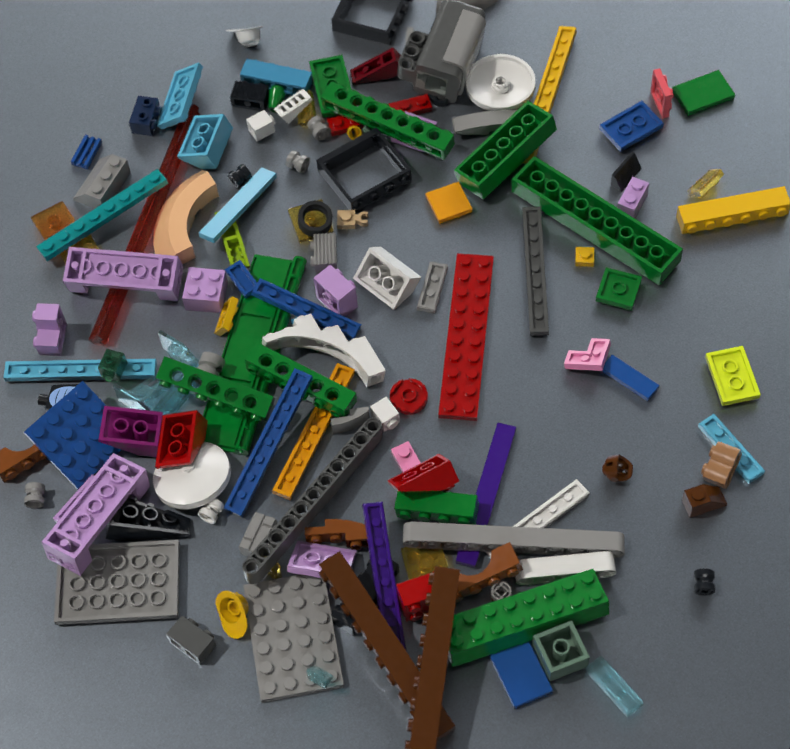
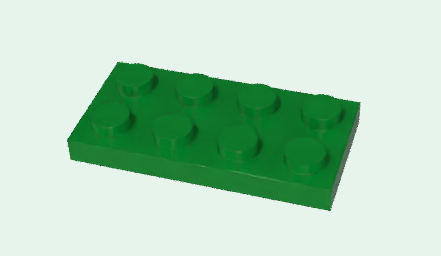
M343 55L309 61L322 117L340 115L324 108L321 96L331 81L336 84H342L351 90Z

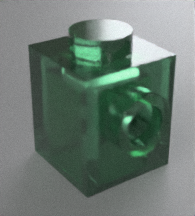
M106 349L98 366L103 379L107 381H120L127 365L125 354Z

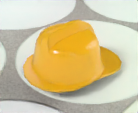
M222 591L217 595L215 603L222 627L229 637L239 639L247 631L246 615L249 611L248 601L238 592Z

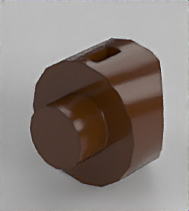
M611 455L603 464L602 471L611 482H620L632 477L633 465L622 455Z

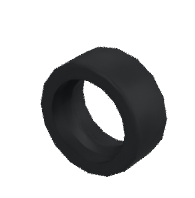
M314 200L305 203L300 208L298 214L300 230L310 237H314L313 235L318 233H328L332 225V211L322 201ZM314 210L320 211L326 217L325 224L320 227L307 225L304 220L306 213Z

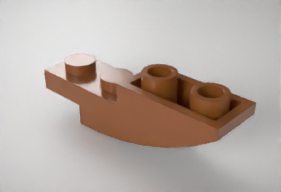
M325 519V526L305 527L306 542L321 544L322 542H331L338 544L346 541L347 548L352 550L368 547L365 524L359 522Z

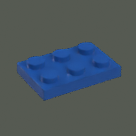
M640 101L600 124L599 129L622 152L663 128L664 123L643 101Z

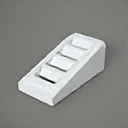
M302 89L279 104L274 110L289 124L313 99Z

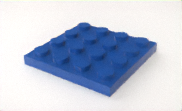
M84 381L80 382L24 431V434L77 490L92 474L95 475L113 453L117 455L122 451L99 442L103 410L106 405Z

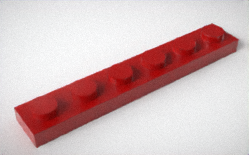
M428 94L388 103L390 107L396 110L406 111L415 115L432 111ZM342 115L327 119L331 136L347 133L350 126H357L360 129L364 128V125Z

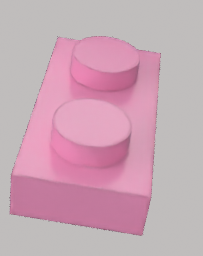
M409 441L391 449V453L402 472L421 463Z

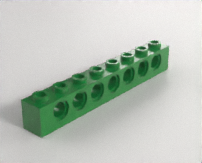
M331 81L321 96L324 108L369 128L377 127L381 133L442 160L446 159L455 145L454 134L450 131L440 129L432 123H426L416 116L406 114L402 110H396L386 103L376 101L372 97H366L356 90L346 88L342 84H336Z

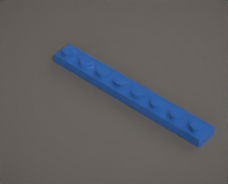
M294 368L224 506L225 510L240 517L244 516L313 379L312 375Z

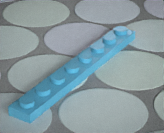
M156 359L6 361L3 378L5 382L156 379L157 361Z

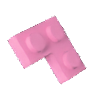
M591 338L587 351L569 350L564 362L565 369L603 371L611 346L610 339Z

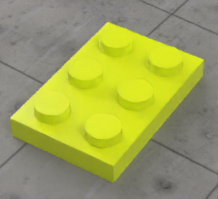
M743 346L706 353L705 358L722 406L760 398L761 394Z

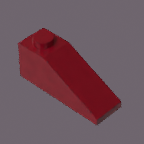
M392 47L351 69L352 84L357 85L396 77L401 54Z

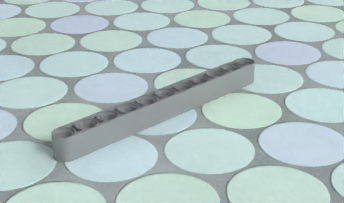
M406 522L403 525V545L408 548L491 552V550L510 542L516 553L571 555L610 551L614 554V558L625 555L624 534L614 531Z

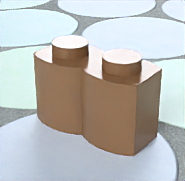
M719 441L716 446L713 445L709 452V457L711 458L708 464L705 463L701 470L704 481L727 489L741 459V449Z

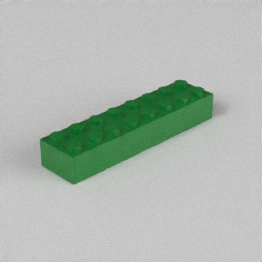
M590 569L455 614L448 655L452 667L532 641L534 635L571 620L574 626L609 615V600L594 569Z

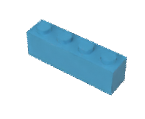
M246 59L240 72L241 81L254 84L263 83L268 85L269 89L273 85H278L285 89L286 95L291 96L302 89L309 94L313 85L312 72L258 60Z

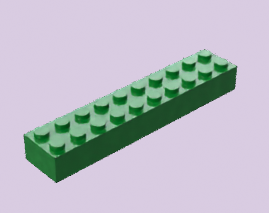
M535 156L512 178V192L535 207H541V211L657 285H660L681 262L683 248Z

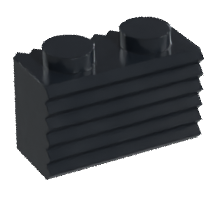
M236 80L230 95L231 106L266 111L269 100V86L263 83L254 84L247 81L238 82Z

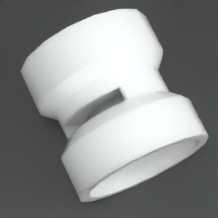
M215 498L199 510L198 516L210 524H215L218 519L217 515L223 511L225 505Z

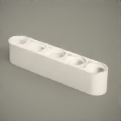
M610 551L520 559L523 570L519 571V574L515 577L518 585L543 584L594 569L598 578H607L616 574L614 554Z

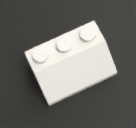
M370 247L353 279L389 307L396 309L414 292L421 276L382 247Z

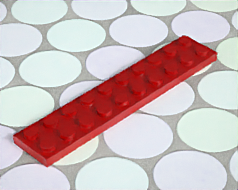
M457 253L438 418L477 421L494 256Z

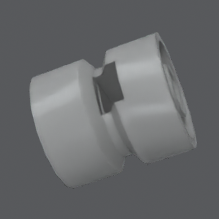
M203 352L198 363L200 366H197V368L220 376L219 373L223 370L225 360L218 354ZM194 380L198 384H202L201 380Z

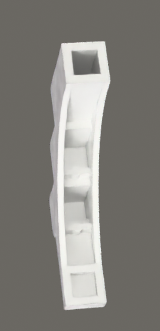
M311 314L301 315L294 319L293 327H286L281 331L269 333L262 337V345L272 350L285 347H302L332 355L350 368L355 369L356 374L361 378L366 387L384 381L386 370L365 336L353 338L348 342L338 325L320 330Z

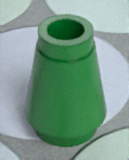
M273 85L269 89L268 110L270 112L277 113L274 109L283 102L286 95L283 87Z

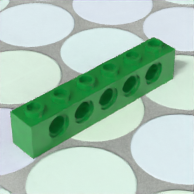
M258 342L245 358L248 372L263 377L268 383L279 385L283 390L294 368L312 375L313 379L302 400H308L317 408L329 411L334 417L348 416L350 413L349 409H352L357 402L356 392ZM314 389L320 390L318 392H313Z
M165 356L156 375V379L160 382L159 385L170 389L171 386L178 388L177 391L184 395L194 394L196 399L204 402L208 399L213 401L215 406L223 409L227 406L232 408V412L243 415V413L249 414L251 419L261 422V420L267 421L275 401L272 395ZM177 373L184 375L181 381H174V376ZM194 380H201L202 384L198 388H193L192 382ZM214 386L220 388L219 393L216 395L210 394V389ZM231 393H237L238 399L231 402L228 400V396ZM248 400H255L256 406L254 408L246 407Z

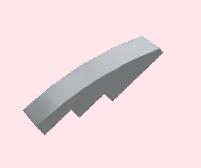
M518 109L485 111L455 117L452 119L454 133L489 135L490 131H496Z

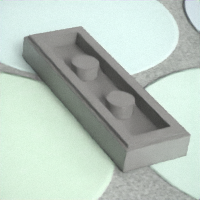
M430 261L418 301L417 311L436 313L448 264Z

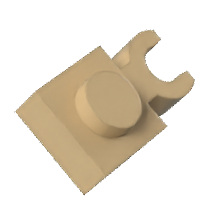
M337 210V229H356V224L362 227L368 226V220H362L363 218H368V212L363 211L356 214L355 210Z

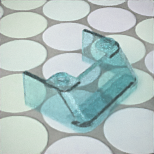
M161 330L158 332L162 347L168 351L171 359L195 368L200 366L198 364L199 360L182 342ZM177 373L174 376V381H181L184 375ZM159 381L153 388L146 384H139L131 392L116 383L113 385L118 401L131 409L163 412V415L176 413L191 395V393L188 395L179 393L177 391L178 388L172 386L170 389L159 385ZM192 382L193 388H197L199 386L197 382Z

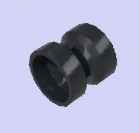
M244 164L239 165L237 170L230 171L227 174L228 179L235 188H239L244 181L248 182L252 178L251 172Z
M703 568L694 571V580L696 581L694 585L695 594L707 596L715 593V585L713 584L715 572L713 570Z

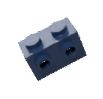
M138 95L129 120L132 134L152 136L153 131L157 129V119L162 111L158 98Z

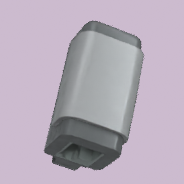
M443 0L429 34L413 31L409 35L398 62V77L411 82L413 90L418 94L438 96V100L441 99L442 101L446 98L448 103L456 102L458 95H461L464 91L467 77L472 65L476 61L483 42L486 27V14L484 10L456 0Z

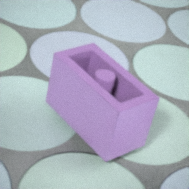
M632 176L618 202L617 208L636 218L648 196L649 182Z

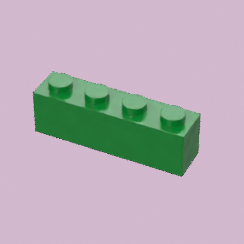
M443 491L397 492L394 510L397 517L403 520L418 519L422 522L437 521L439 523L476 525L479 501L477 495Z

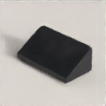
M631 152L611 177V186L621 192L627 187L632 176L635 177L641 170V165L634 152Z

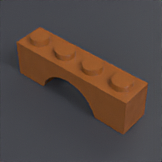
M35 445L23 451H12L4 447L0 450V478L4 483L12 480L19 473L32 468L34 464L42 459H47V457Z
M510 542L491 550L490 563L481 573L476 575L459 574L456 603H459L470 594L480 593L483 588L493 586V584L500 582L506 577H514L519 574V571L523 570Z

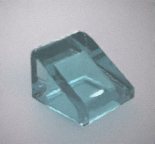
M318 666L310 667L306 670L308 680L325 689L333 678V675Z

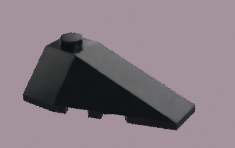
M130 495L106 525V539L137 541L189 537L190 518L170 510L163 511L154 507L155 504L150 502L148 504L138 501L137 497Z

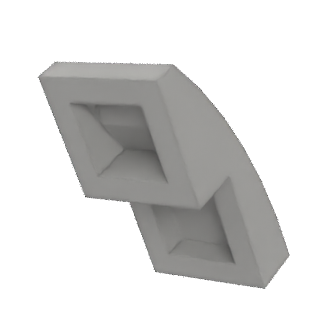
M369 407L349 409L350 416L332 418L333 435L350 431L364 424L366 420L370 419Z

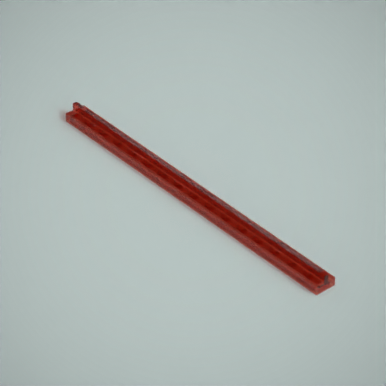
M195 104L190 106L186 121L178 123L159 171L167 179L168 184L148 196L125 252L144 253L145 251L144 249L148 244L158 214L181 160L177 157L194 116L200 115L198 112L199 107ZM109 289L88 341L93 344L100 343L103 346L106 345L128 289Z

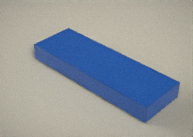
M613 354L605 362L603 373L647 402L659 389L657 383Z

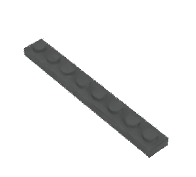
M522 207L530 336L549 335L541 207Z

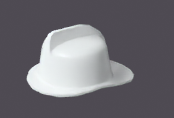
M263 26L226 31L235 32L240 44L245 47H252L259 44L261 38L260 28Z

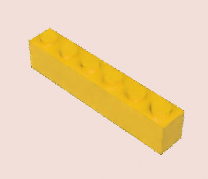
M785 186L681 205L678 206L676 217L682 234H692L702 230H712L723 226L729 227L739 223L745 224L750 221L785 216L790 211V199Z

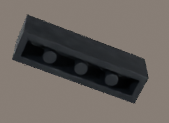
M369 560L366 570L363 573H359L357 577L376 605V592L371 561ZM392 560L394 576L396 578L400 572L399 564ZM337 604L331 613L333 624L354 636L356 633L352 626L354 621L350 615L346 617L340 607L343 604Z

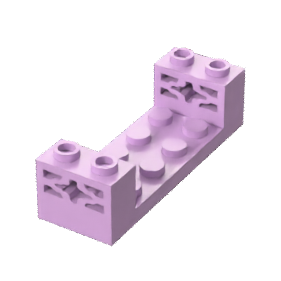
M69 247L63 283L70 292L88 294L89 286L152 291L156 292L160 300L178 301L183 265L179 257L173 255Z
M113 453L43 539L42 545L47 559L81 576L92 562L88 549L130 495L137 497L139 501L149 489L150 484L146 469Z

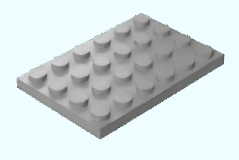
M179 540L90 545L88 549L92 562L81 576L57 564L54 623L56 625L178 618Z
M300 574L262 581L258 584L243 585L245 598L249 605L247 614L261 703L344 688L326 582L324 583L321 578Z

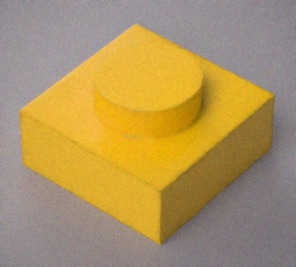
M576 247L575 266L594 267V247Z

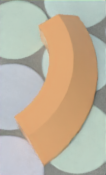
M201 170L189 177L171 193L163 204L154 227L153 245L155 254L178 256L182 265L196 258L189 238V232L195 220V215L199 209L202 210L209 202L219 197L216 183L208 171Z

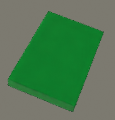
M719 70L672 87L673 94L687 116L735 98V93Z

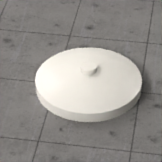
M508 54L489 55L472 65L466 80V92L474 104L488 111L518 109L526 101H529L534 94L535 74L529 64L516 56Z
M203 442L192 464L155 469L153 486L159 499L166 505L176 509L197 508L211 502L223 492L231 477V465L227 455L220 447L212 443Z

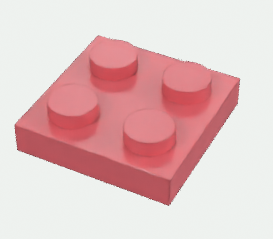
M659 68L653 70L650 93L662 119L669 117L670 109H672L671 100L674 94L672 88L668 87L666 75H663Z

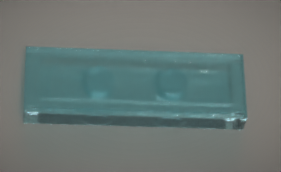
M599 656L585 668V672L627 718L644 704L639 696L602 656Z

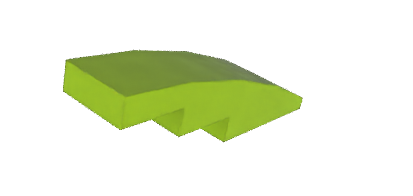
M235 221L221 238L230 266L241 260L244 266L249 268L250 264Z

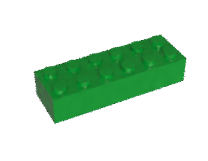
M526 101L454 169L457 181H459L461 186L484 200L557 130L553 115L530 101Z

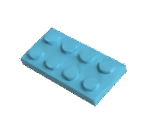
M199 62L174 73L157 123L161 130L186 121L203 69Z

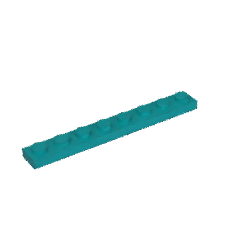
M158 169L154 170L37 245L38 251L46 261L51 260L167 185V179Z

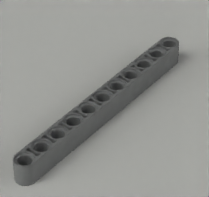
M370 418L364 422L244 561L242 568L246 582L258 584L302 534L305 527H308L383 438L382 423L379 419Z

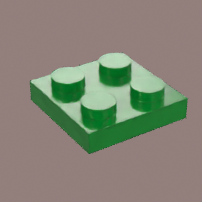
M606 267L596 295V302L632 311L642 276Z

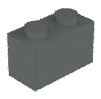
M181 616L167 632L166 636L171 644L201 665L216 647L214 635L207 629L201 630L198 627V623L192 618L186 619L184 616Z

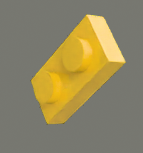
M232 296L224 302L214 334L221 337L226 332H230L233 326L232 319L238 311L237 303L239 299Z

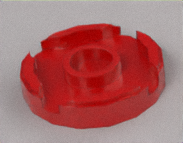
M408 378V380L402 379L392 386L390 402L399 413L412 415L425 408L428 402V392L421 381L413 378Z

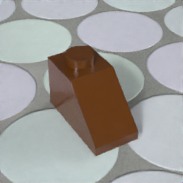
M702 484L684 490L682 503L690 518L727 506V502L717 486Z

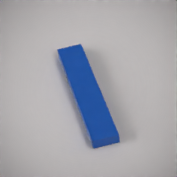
M261 278L252 291V296L297 317L311 314L317 325L323 329L338 325L345 338L349 341L356 338L362 325Z

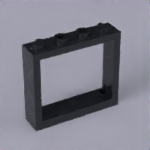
M341 0L331 19L332 30L390 45L392 39L396 37L398 26L400 27L402 24L403 15L407 14L409 2L413 0L400 1L387 31L346 21L345 19L354 0Z
M377 127L316 160L318 172L349 210H361L364 206L376 202L380 197L392 193L398 187L406 185L412 180L411 168ZM377 145L399 173L351 199L331 174L330 170Z

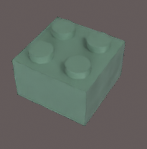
M572 620L533 636V647L549 681L588 667L590 657Z

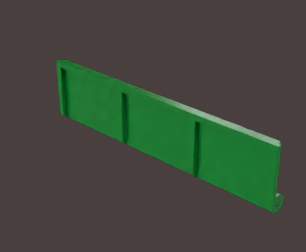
M254 254L249 272L256 282L261 278L297 295L307 260L301 256H295L293 260ZM241 295L238 311L234 317L233 326L229 332L222 354L225 364L222 372L219 373L220 377L267 394L270 383L265 381L263 377L248 372L245 358L257 342L262 344L263 336L286 328L291 313L252 295L247 299ZM218 386L211 388L210 394H218L220 388ZM231 393L228 396V400L231 402L238 399L237 393ZM253 399L248 400L246 403L248 408L256 406V401ZM208 400L203 413V417L208 421L204 442L217 445L224 452L246 456L249 454L258 421L251 419L249 414H236L232 412V408L225 406L223 409L215 406L213 401Z

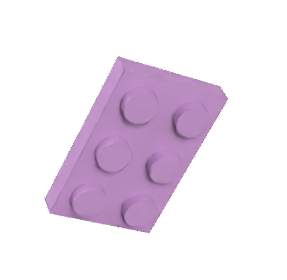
M297 541L287 566V572L321 578L318 574L321 562L340 551L352 568L356 558V550Z

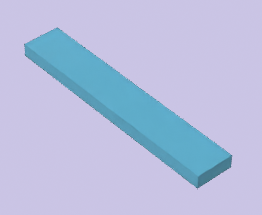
M261 167L199 232V237L215 243L277 178L276 173Z

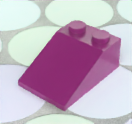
M104 406L99 442L136 455L157 457L163 412Z

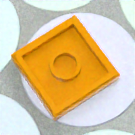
M459 181L425 193V197L439 224L473 212V208Z

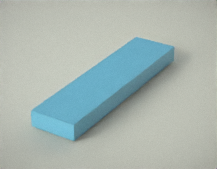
M715 414L699 423L698 427L714 446L719 441L741 449L742 456L736 470L748 484L765 473V470Z

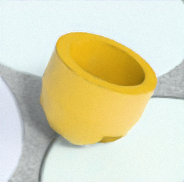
M350 126L347 130V136L352 140L362 135L361 129L357 126ZM351 129H354L355 137H353Z

